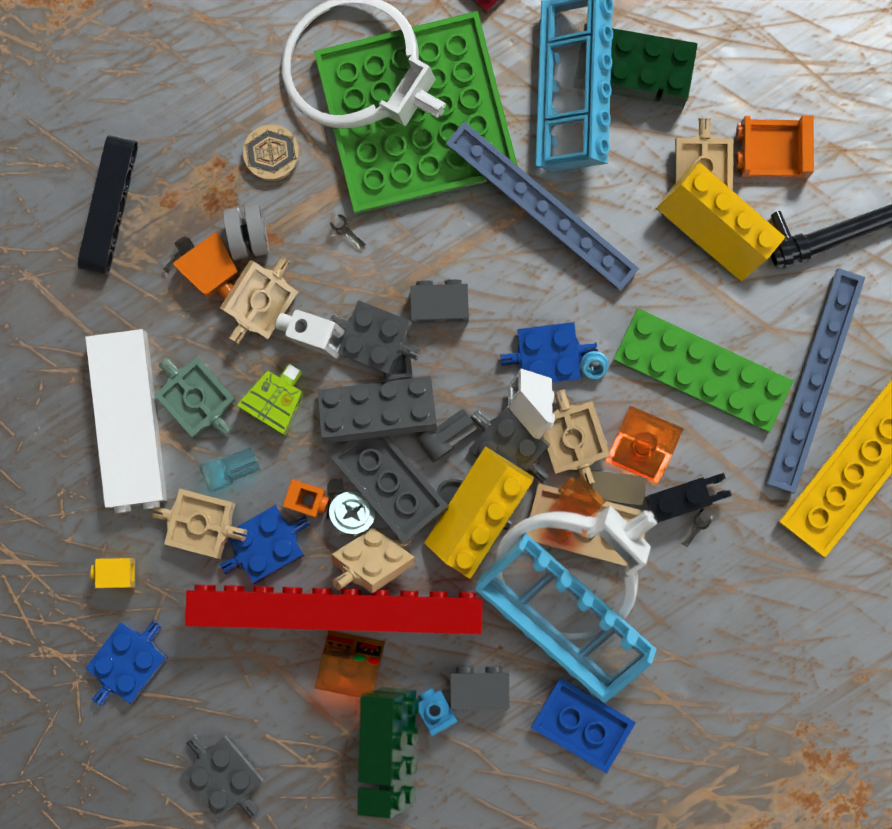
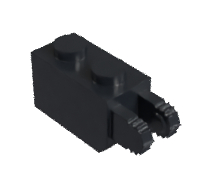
M721 473L706 479L702 477L650 494L645 497L649 511L654 515L653 518L659 523L713 505L712 502L730 497L732 494L730 490H723L715 495H709L706 485L717 484L726 479L725 474Z

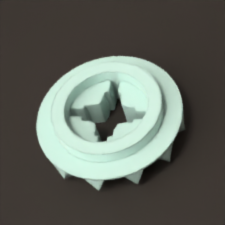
M348 491L339 494L333 499L329 508V518L333 528L339 529L343 535L348 533L356 536L364 531L367 532L368 528L373 524L375 509L361 493ZM346 509H349L351 512L359 510L356 516L357 520L352 517L344 520L347 514Z

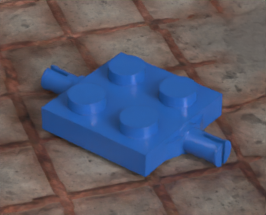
M574 322L517 329L519 342L517 353L500 354V359L512 358V360L501 361V366L518 364L520 369L552 378V382L581 379V356L591 351H598V349L586 350L587 348L597 347V342L580 344L576 338Z
M276 505L272 506L237 527L247 530V535L236 533L237 535L245 536V541L228 537L233 547L234 557L220 564V567L226 575L241 566L246 570L253 584L262 581L305 556L298 544L296 533L311 526L308 519L304 515L290 524L283 518Z
M152 620L146 630L140 633L134 631L124 622H120L85 668L97 677L102 685L92 698L96 704L102 706L111 693L119 695L129 704L134 703L168 658L156 648L152 641L162 628L160 624Z

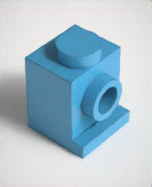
M431 688L417 696L420 700L418 711L432 736L458 722L441 689L435 692ZM432 705H437L440 707L441 712L439 715L433 716L430 714L429 708Z

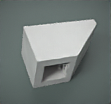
M520 369L508 385V408L536 439H540L554 424L555 414L552 413V403L555 394L552 391V378Z

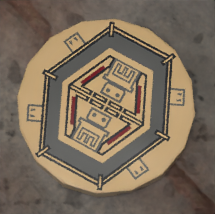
M266 124L256 128L248 135L243 145V158L248 170L264 181H278L286 178L294 170L299 161V147L295 137L288 129L279 125Z

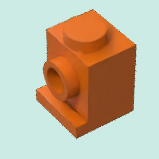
M291 479L283 507L317 518L319 513H325L329 497L325 496L326 490ZM306 495L313 496V503L311 505L303 503V498Z

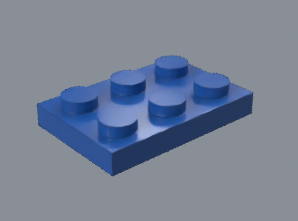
M559 677L531 728L607 773L636 722Z

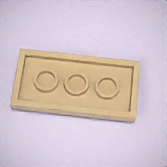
M538 483L530 517L541 513L557 511L595 517L611 505L628 523L643 511ZM550 527L533 529L526 532L538 544L627 567V562L599 534L589 538L587 531L582 529V534L570 530Z

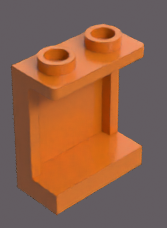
M745 115L741 124H737L736 140L741 141V152L738 151L736 155V168L741 169V177L809 178L814 172V116H802L799 120L751 119V116Z

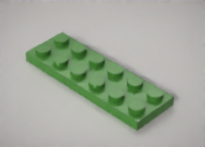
M637 308L613 361L767 433H770L794 381Z

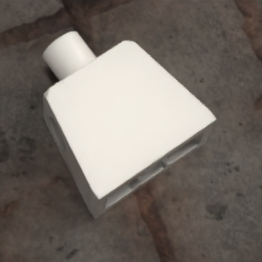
M295 310L292 316L284 313L279 314L275 327L286 332L285 336L289 340L307 349L336 360L338 359L339 354L337 352L345 331L337 323L300 310Z

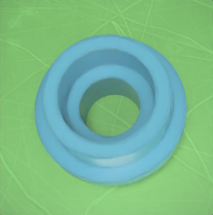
M591 351L582 357L580 368L582 373L588 378L599 379L607 373L609 361L603 353ZM595 361L600 364L598 366H591L589 363Z

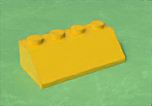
M700 162L689 166L655 208L739 281L744 280L763 264L785 239L783 234Z
M485 446L448 504L449 508L443 512L424 544L444 563L471 579L532 484L534 477Z

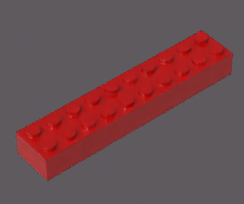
M194 585V590H186L185 626L482 634L483 599L477 598L476 592H459V598H448L447 592L430 591L429 597H418V591L400 590V596H389L390 590H377L371 593V595H360L361 589H341V594H332V588H312V594L303 593V588L283 587L282 593H274V587L253 586V592H245V586L224 585V591H216V585Z

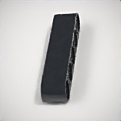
M108 135L105 140L79 252V269L106 275L110 272L137 156L138 142L135 140Z

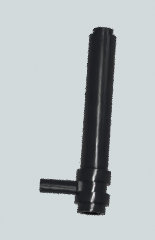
M892 203L803 235L799 233L794 236L791 235L781 211L771 214L772 221L776 229L785 236V239L770 256L776 268H788L793 266L794 262L802 263L808 261L813 255L892 228Z

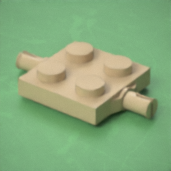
M699 118V135L692 138L675 139V183L691 164L700 162L733 191V138H718L710 135L711 118Z
M280 256L272 270L263 268L252 260L248 262L220 307L221 310L232 316L237 323L229 337L230 340L240 344L247 330L256 332L262 337L269 339L276 328L275 325L279 314H285L298 293L282 277L284 271L291 263L289 260Z
M565 389L554 392L559 409L554 412L555 420L552 428L543 434V438L550 443L547 450L555 474L568 470H579L583 486L595 483L590 466L598 460L610 457L611 454L594 403L591 401L579 406L569 405Z
M179 489L176 502L171 510L164 508L153 509V511L163 513V515L152 512V518L167 521L168 531L164 545L221 559L228 537L245 541V536L237 535L236 533L247 535L246 529L232 526L231 519L236 503Z
M373 527L332 554L331 563L343 572L342 575L333 579V586L337 590H341L349 583L354 582L363 586L369 592L374 593L414 566V556L403 549V547L412 543V539L407 544H404L399 537L395 540L390 539Z

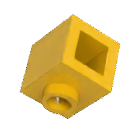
M135 558L95 559V565L91 566L90 571L91 582H95V588L135 587Z

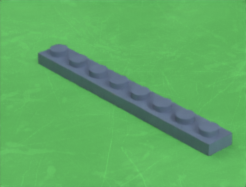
M465 121L446 142L445 145L619 291L624 288L639 270L635 264Z
M840 268L835 271L766 485L792 494L796 493L863 287L864 276Z

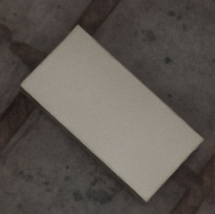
M591 470L595 483L587 485L586 496L613 503L644 506L647 477Z

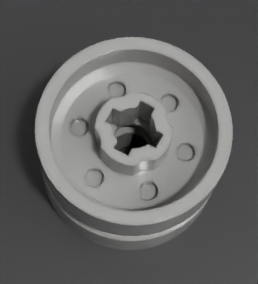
M260 203L245 205V218L242 217L238 207L223 210L228 244L234 261L249 257L248 246H251L255 257L269 254L268 237Z

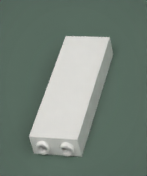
M143 329L86 336L105 508L114 509V513L131 512V506L142 505L143 510L160 508V502H167L148 334Z

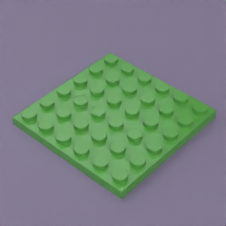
M478 11L412 27L418 43L419 61L430 66L436 79L427 93L446 103L442 116L439 115L436 118L417 108L406 126L386 117L372 124L357 128L344 129L333 127L354 214L489 182L445 145L464 121L517 165ZM402 30L314 51L330 115L351 114L372 105L377 109L380 106L381 100L389 101L411 67L408 62L409 58L406 56V44Z

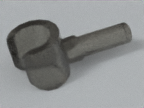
M338 214V217L344 224L342 227L337 228L330 222L334 232L338 235L349 237L362 249L366 243L349 228L350 226L345 216Z
M184 236L175 242L179 252L163 268L167 274L173 269V262L194 248L190 238Z
M341 478L332 479L327 485L329 497L327 519H330L329 508L335 495L344 493L343 480Z
M704 509L699 510L694 516V525L681 544L688 547L701 529L704 530L710 526L714 520V515H712L708 522H704L700 518V514Z

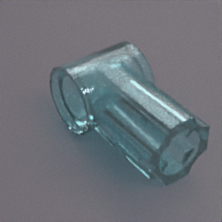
M252 447L224 458L220 456L199 465L209 493L223 489L233 484V481L261 470Z

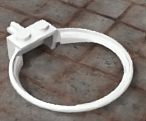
M382 0L326 1L308 12L297 23L285 44L281 72L286 92L299 111L319 124L347 129L366 126L389 117L406 126L417 108L436 118L444 113L443 109L446 103L427 93L436 79L430 66L419 61L418 43L411 25L401 12ZM345 3H363L375 6L388 13L400 26L405 38L406 56L409 58L408 62L411 67L389 101L381 100L380 106L377 109L372 105L366 109L346 115H330L314 109L299 95L291 77L292 54L298 38L315 18L331 10L330 7Z
M611 505L595 517L558 511L537 514L522 520L507 532L498 545L493 564L509 550L511 545L520 536L533 529L550 527L570 530L582 534V529L587 531L589 538L599 534L627 562L624 575L626 587L625 600L617 613L622 619H625L636 600L638 591L637 571L646 565L651 548L641 535L655 526L657 521L653 518L654 515L651 511L647 512L644 510L627 523ZM501 571V572L497 575V577H499V578L505 583L504 577H503L502 571ZM598 627L585 632L561 633L568 639H585L594 637L602 629Z

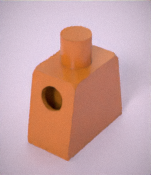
M217 231L173 262L177 270L208 299L219 294L224 301L234 286L232 283L240 277Z

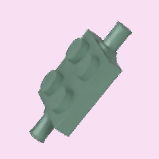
M168 357L163 359L170 369L163 362H160L158 366L161 367L169 378L166 384L154 394L155 397L192 438L211 425L222 437H225L227 433L220 425L228 433L232 429L224 422L221 416L236 399L198 357L180 369H177Z

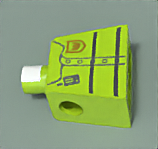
M287 364L280 377L267 371L239 401L237 406L277 432L287 436L304 396L302 391L294 387L302 372L290 364Z

